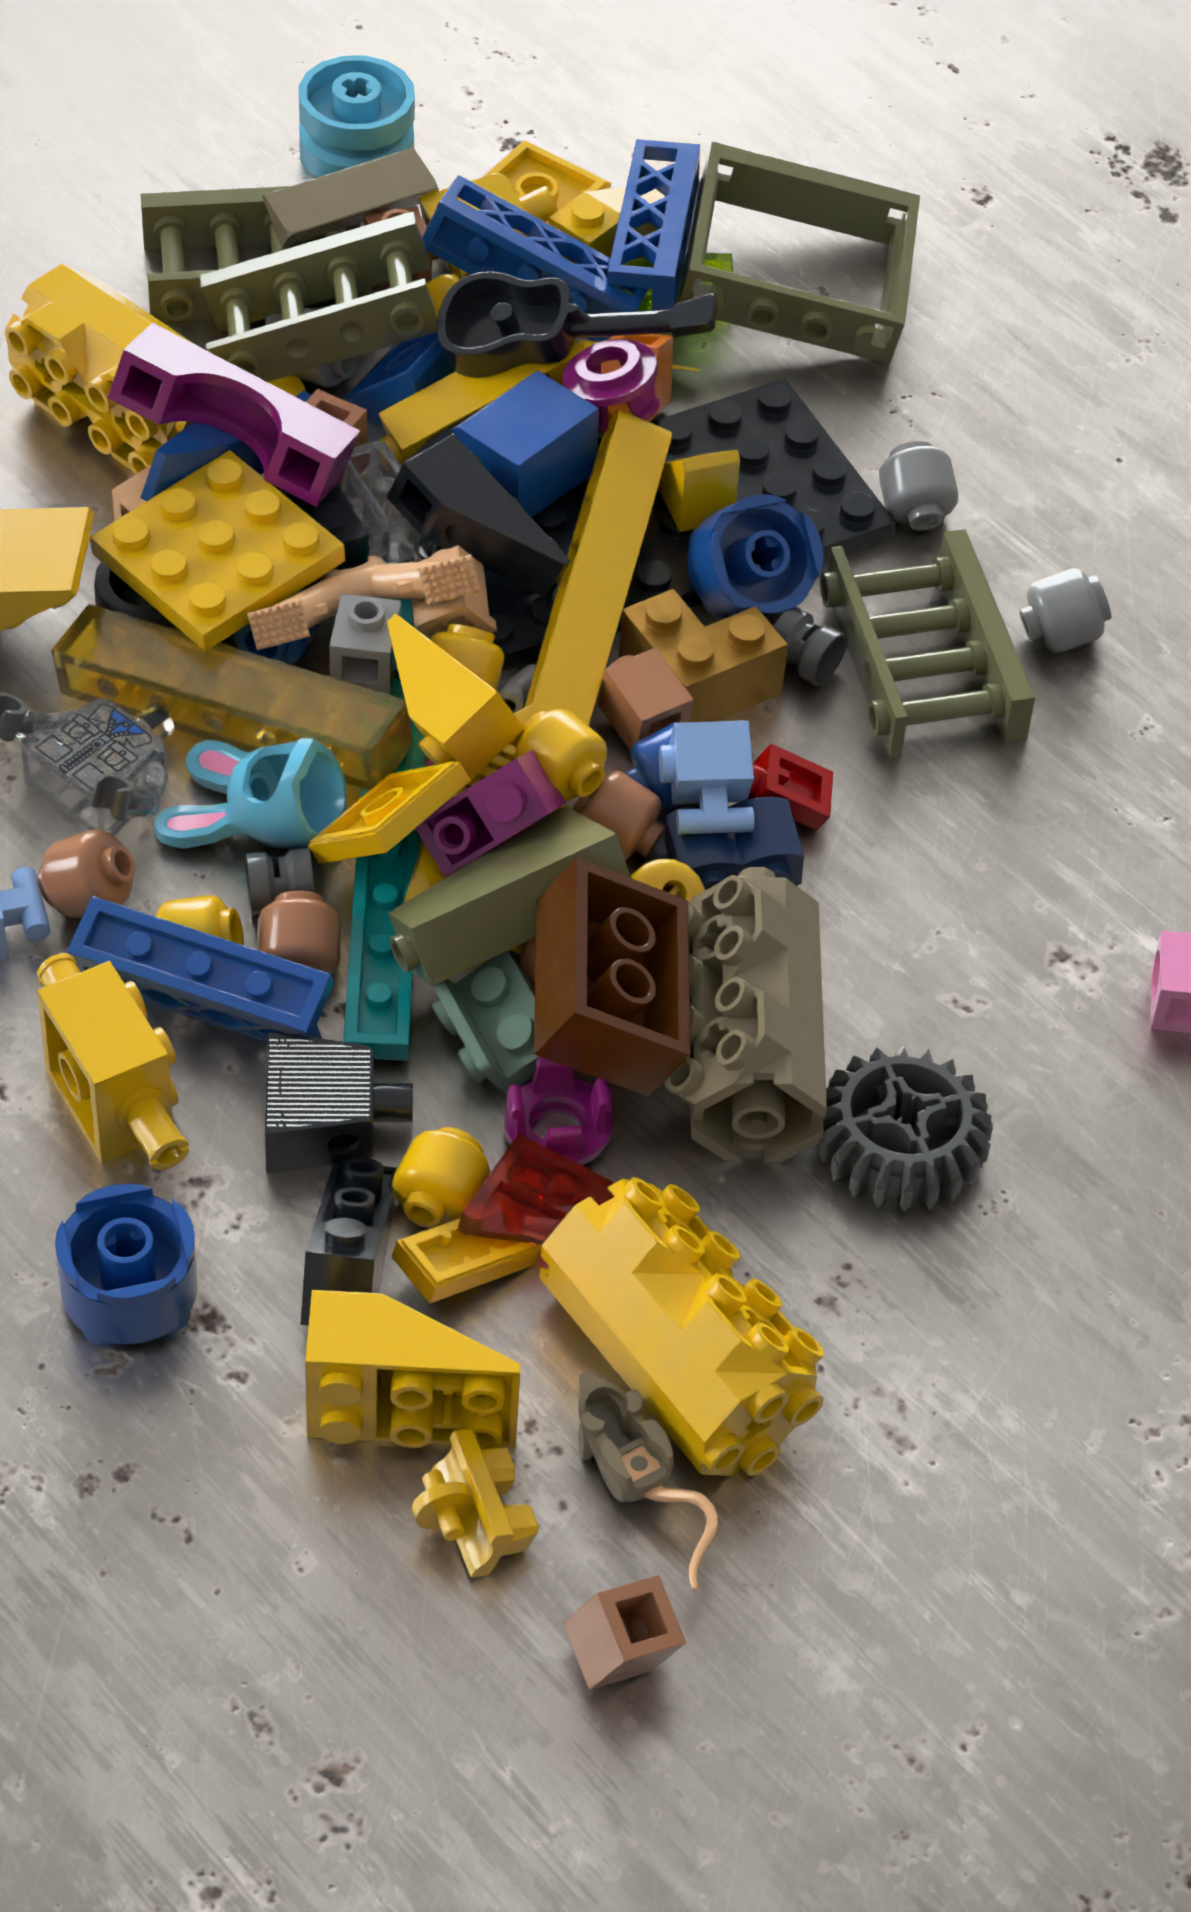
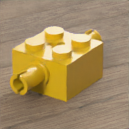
M60 953L51 956L37 970V979L44 986L37 990L45 1070L101 1164L142 1148L149 1158L148 1161L152 1168L166 1170L174 1167L185 1159L189 1153V1143L181 1135L173 1122L172 1106L177 1105L179 1101L175 1085L170 1077L169 1067L176 1064V1057L166 1032L161 1027L152 1029L146 1019V1007L137 986L132 981L124 983L110 961L81 972L72 955Z

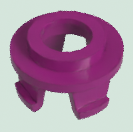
M628 339L598 342L576 354L564 369V387L599 408L598 432L605 433L608 429V406L625 402L632 415L646 421L660 407L659 399L655 395L654 386L658 373L656 356L651 348L641 342ZM619 360L620 369L602 374L601 363Z
M539 1057L536 1062L537 1068L533 1081L522 1087L511 1085L508 1089L507 1106L504 1115L506 1138L518 1155L537 1166L549 1169L579 1167L599 1156L611 1138L613 1124L611 1111L613 1103L610 1085L607 1081L597 1079L592 1087L581 1080L575 1079L572 1068ZM554 1113L570 1116L580 1125L548 1128L544 1139L534 1132V1126L538 1120Z

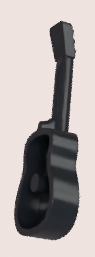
M479 272L460 279L448 290L438 313L437 334L452 369L468 377H487L522 364H553L560 362L570 353L575 338L672 333L673 338L711 332L716 324L718 301L716 296L710 293L675 304L673 310L586 314L574 303L566 281L560 278L523 280L505 273Z

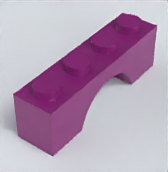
M154 323L124 348L107 397L158 425L178 421L196 422L216 427L237 437L259 457L264 468L265 481L315 507L343 478L360 434V430Z

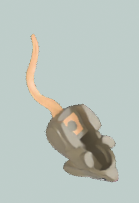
M591 1371L581 1372L579 1375L578 1399L580 1455L582 1460H591L594 1456L603 1480L611 1494L620 1502H635L646 1498L656 1502L690 1503L698 1506L704 1512L706 1526L693 1552L688 1574L692 1589L694 1591L698 1590L699 1566L706 1551L716 1537L719 1528L718 1515L714 1505L705 1495L699 1492L665 1487L674 1475L671 1443L661 1425L654 1419L647 1420L644 1416L640 1393L637 1390L626 1392L619 1385L601 1379Z

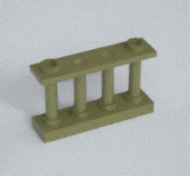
M289 186L140 193L144 250L161 249L163 273L147 274L150 314L161 322L214 320L201 288L200 275L215 270L185 272L183 248L216 246L218 269L240 263L238 245L271 243L272 253L292 248L293 245L282 248L262 198L264 194ZM361 223L302 242L316 241L361 227ZM371 287L357 291L358 298L370 295ZM336 298L305 306L304 308L336 305Z
M414 212L200 275L201 288L218 331L228 330L229 337L206 343V350L250 374L270 382L436 333L438 316L426 281L421 279L412 282L411 275L431 269L430 258ZM390 282V289L358 298L357 291ZM336 298V305L304 314L305 306ZM282 314V321L253 330L250 328L251 322L265 319L269 315Z
M966 529L943 532L940 555L933 558L932 564L861 574L852 573L842 546L831 547L828 572L821 573L820 576L822 601L826 608L833 607L840 629L847 636V647L868 700V721L871 732L874 736L882 737L889 759L901 757L905 730L908 725L986 714L989 719H996L1004 742L1028 738L1035 696ZM935 587L938 592L944 591L949 605L869 616L862 597ZM952 628L955 634L961 633L966 647L885 659L878 639ZM969 671L972 676L979 677L983 690L902 702L895 681Z

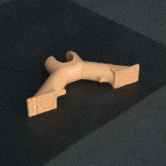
M472 554L447 561L389 564L382 558L367 556L368 562L363 565L344 570L332 569L321 576L319 583L272 607L247 613L256 648L261 650L310 637L309 628L337 614L341 594L393 600L425 598L427 604L431 605L480 592Z

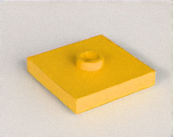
M455 761L389 774L310 840L311 843L308 847L319 864L387 853L468 784L471 779L460 762L455 763Z

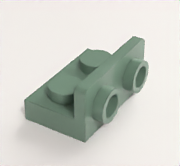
M510 950L489 959L455 984L451 980L446 979L433 985L439 997V1000L432 1004L433 1009L446 1029L452 1035L459 1034L465 1047L458 1051L459 1057L476 1081L482 1083L488 1079L507 1095L511 1085H519L521 1087L534 1077L537 1068L536 1062L539 1056L534 1055L535 988L519 959Z

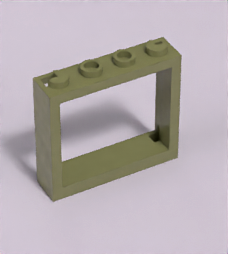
M712 141L699 182L678 303L713 293L718 301L716 317L718 321L890 364L905 325L920 195ZM719 164L732 167L731 175L719 173ZM715 201L889 245L881 309L877 310L705 266ZM890 208L906 212L902 213L901 219L888 216ZM702 279L711 281L713 285L704 284L701 281Z

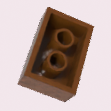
M578 857L570 863L537 899L534 1055L645 1096H649L690 1056L688 900Z

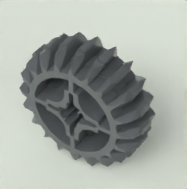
M903 1045L893 1057H888L876 1047L872 1055H870L869 1062L853 1055L850 1063L847 1064L846 1071L835 1070L834 1075L829 1080L828 1088H826L827 1110L826 1117L823 1119L822 1139H819L818 1145L820 1162L831 1164L830 1172L832 1173L833 1182L850 1180L849 1189L851 1190L852 1198L866 1191L872 1193L876 1208L881 1206L886 1199L898 1200L903 1213L911 1205L912 1200H919L929 1210L937 1203L939 1195L954 1202L962 1186L972 1187L973 1182L978 1177L979 1169L983 1167V1163L987 1162L991 1144L988 1141L991 1140L993 1122L991 1121L992 1115L987 1113L986 1094L975 1092L976 1086L973 1075L955 1077L956 1068L953 1059L941 1065L933 1063L929 1049L920 1058L908 1056ZM867 1110L866 1115L857 1117L863 1111ZM951 1139L949 1142H947L940 1148L935 1149L933 1151H929L932 1148L939 1147L940 1141Z

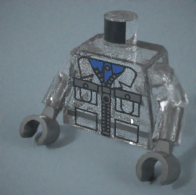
M0 692V738L6 742L13 741L15 737L20 739L25 782L89 831L102 829L115 836L132 817L149 818L159 811L168 782L164 743L162 741L174 733V724L168 713L161 706L151 704L132 717L109 699L98 698L78 709L43 714L27 710L26 704L18 697Z

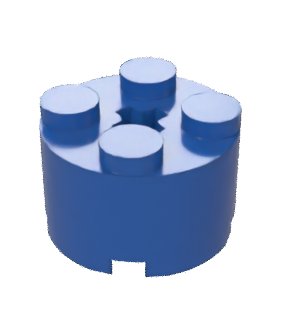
M754 495L714 512L691 533L687 559L689 577L696 594L703 602L704 608L711 615L728 618L756 606L764 617L768 618L794 608L803 602L809 595L808 592L812 588L815 579L819 577L823 566V546L819 532L813 521L804 512L799 513L794 507L785 502L787 500L776 495ZM752 556H757L759 564H754Z
M140 1184L110 1185L86 1194L76 1203V1211L68 1218L65 1224L62 1220L55 1238L61 1300L71 1321L82 1330L86 1340L98 1346H108L113 1343H143L159 1338L168 1332L181 1330L191 1317L190 1310L195 1302L198 1289L195 1233L192 1221L186 1210L174 1199H172L171 1204L162 1198L154 1196L153 1188Z

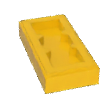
M504 1203L397 1240L391 1257L427 1302L431 1304L536 1265L541 1253V1246Z

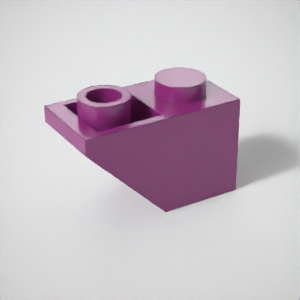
M531 750L445 802L415 829L446 877L566 804V801L560 791L547 777L534 750Z

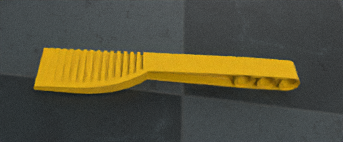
M617 409L610 419L608 429L603 434L567 554L571 562L559 582L525 706L523 709L513 713L522 725L538 712L567 709L589 726L603 678L604 668H606L672 437L671 431L620 409ZM515 738L451 798L513 761L516 752ZM423 840L404 903L446 878ZM525 943L510 949V951L520 954Z

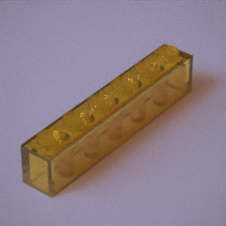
M88 604L51 649L61 694L95 705L108 704L119 712L130 716H136L149 705L157 704L170 716L160 725L207 740L225 742L248 753L261 747L294 742L300 738H314L333 752L341 765L347 784L369 791L386 776L394 772L413 745L410 720L404 699L394 697L385 692H377L341 681L332 676H325L295 667L280 660H272L239 650L227 644L218 643L205 652L187 635L177 629L137 619L122 612H114ZM102 706V707H105V708H108V709L113 710L111 707Z

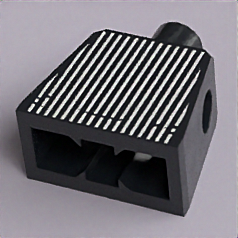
M268 1032L265 1111L266 1173L333 1165L334 1160L348 1161L353 1158H370L373 1156V1122L413 1123V1083H373V1049L369 1046Z

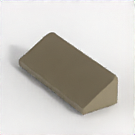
M413 147L264 194L262 198L283 248L364 222V215L418 205V197L438 191L439 188L435 178Z

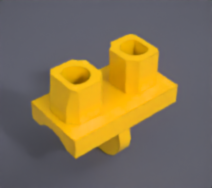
M473 1429L454 1430L450 1436L452 1443L451 1451L445 1458L434 1464L431 1471L422 1477L426 1491L414 1500L411 1510L418 1526L424 1529L441 1528L445 1540L457 1541L470 1577L490 1576L501 1556L527 1551L538 1533L539 1526L531 1506L526 1504L503 1505L499 1495H506L515 1481V1466L508 1448L480 1447Z

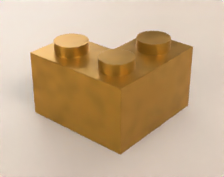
M674 589L622 609L619 658L626 655L636 656L656 647L694 699L689 722H715L782 694L788 644L756 606L706 627Z

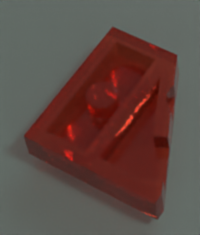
M518 1133L462 1212L457 1231L469 1236L542 1245L576 1204L592 1197L600 1206L614 1198L615 1196L607 1187L615 1182Z

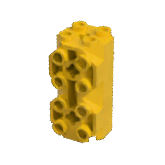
M61 263L27 286L21 299L29 305L22 318L13 313L5 329L9 362L13 367L9 372L11 385L19 396L26 400L32 398L34 403L49 412L64 427L70 426L79 419L88 416L92 422L88 427V435L95 448L105 455L112 454L113 458L128 467L136 475L152 464L155 452L159 447L193 422L178 421L158 425L107 398L123 350L152 323L187 341L189 340L90 273L82 270L79 272L69 265Z
M633 1177L631 1180L621 1179L607 1187L615 1196L599 1206L592 1197H589L576 1204L541 1245V1257L549 1268H540V1280L629 1388L640 1393L643 1405L700 1474L731 1476L743 1469L748 1476H756L768 1469L780 1455L779 1445L796 1426H800L813 1418L823 1406L824 1398L815 1388L817 1381L816 1364L824 1356L822 1346L809 1333L801 1328L794 1327L779 1310L783 1305L781 1299L770 1287L755 1278H751L745 1286L733 1278L732 1268L740 1260L739 1250L726 1237L716 1231H711L697 1215L700 1211V1206L696 1200L679 1186L669 1184L662 1191L653 1184L646 1183L636 1177Z

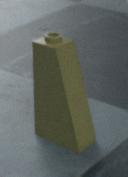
M567 806L555 810L389 912L388 914L396 935L389 938V942L397 963L404 972L411 971L433 986L535 938L537 899L576 857L631 878L617 833Z

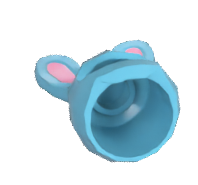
M300 738L290 743L261 747L250 753H246L225 742L205 740L195 744L188 752L186 768L193 780L200 786L226 794L227 803L216 805H179L166 808L155 818L154 828L156 837L161 843L181 849L215 843L233 835L247 836L267 847L279 849L308 847L311 843L310 840L345 812L346 781L341 765L333 752L314 738Z

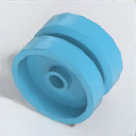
M350 55L322 61L305 73L298 85L300 160L310 174L318 178L414 147V83L404 70L387 60L366 55Z

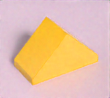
M738 449L701 454L664 463L658 489L679 532L696 529L714 512L736 503L740 468Z

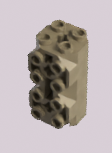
M749 867L742 870L738 876L731 875L726 877L723 881L693 897L688 903L690 1056L664 1081V1088L690 1105L691 1138L723 1160L744 1162V1151H762L763 1162L782 1163L819 1144V1139H822L823 1119L826 1117L827 1110L819 902L788 879L776 878L770 869L765 867Z

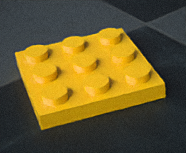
M230 450L90 536L92 554L205 652L249 624L247 613L272 607L288 599L345 562L344 544L272 484L265 481L261 475Z

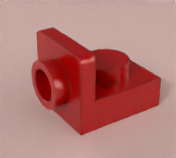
M770 743L761 755L752 762L754 779L748 799L759 797L788 799L793 819L818 830L830 818L834 772Z

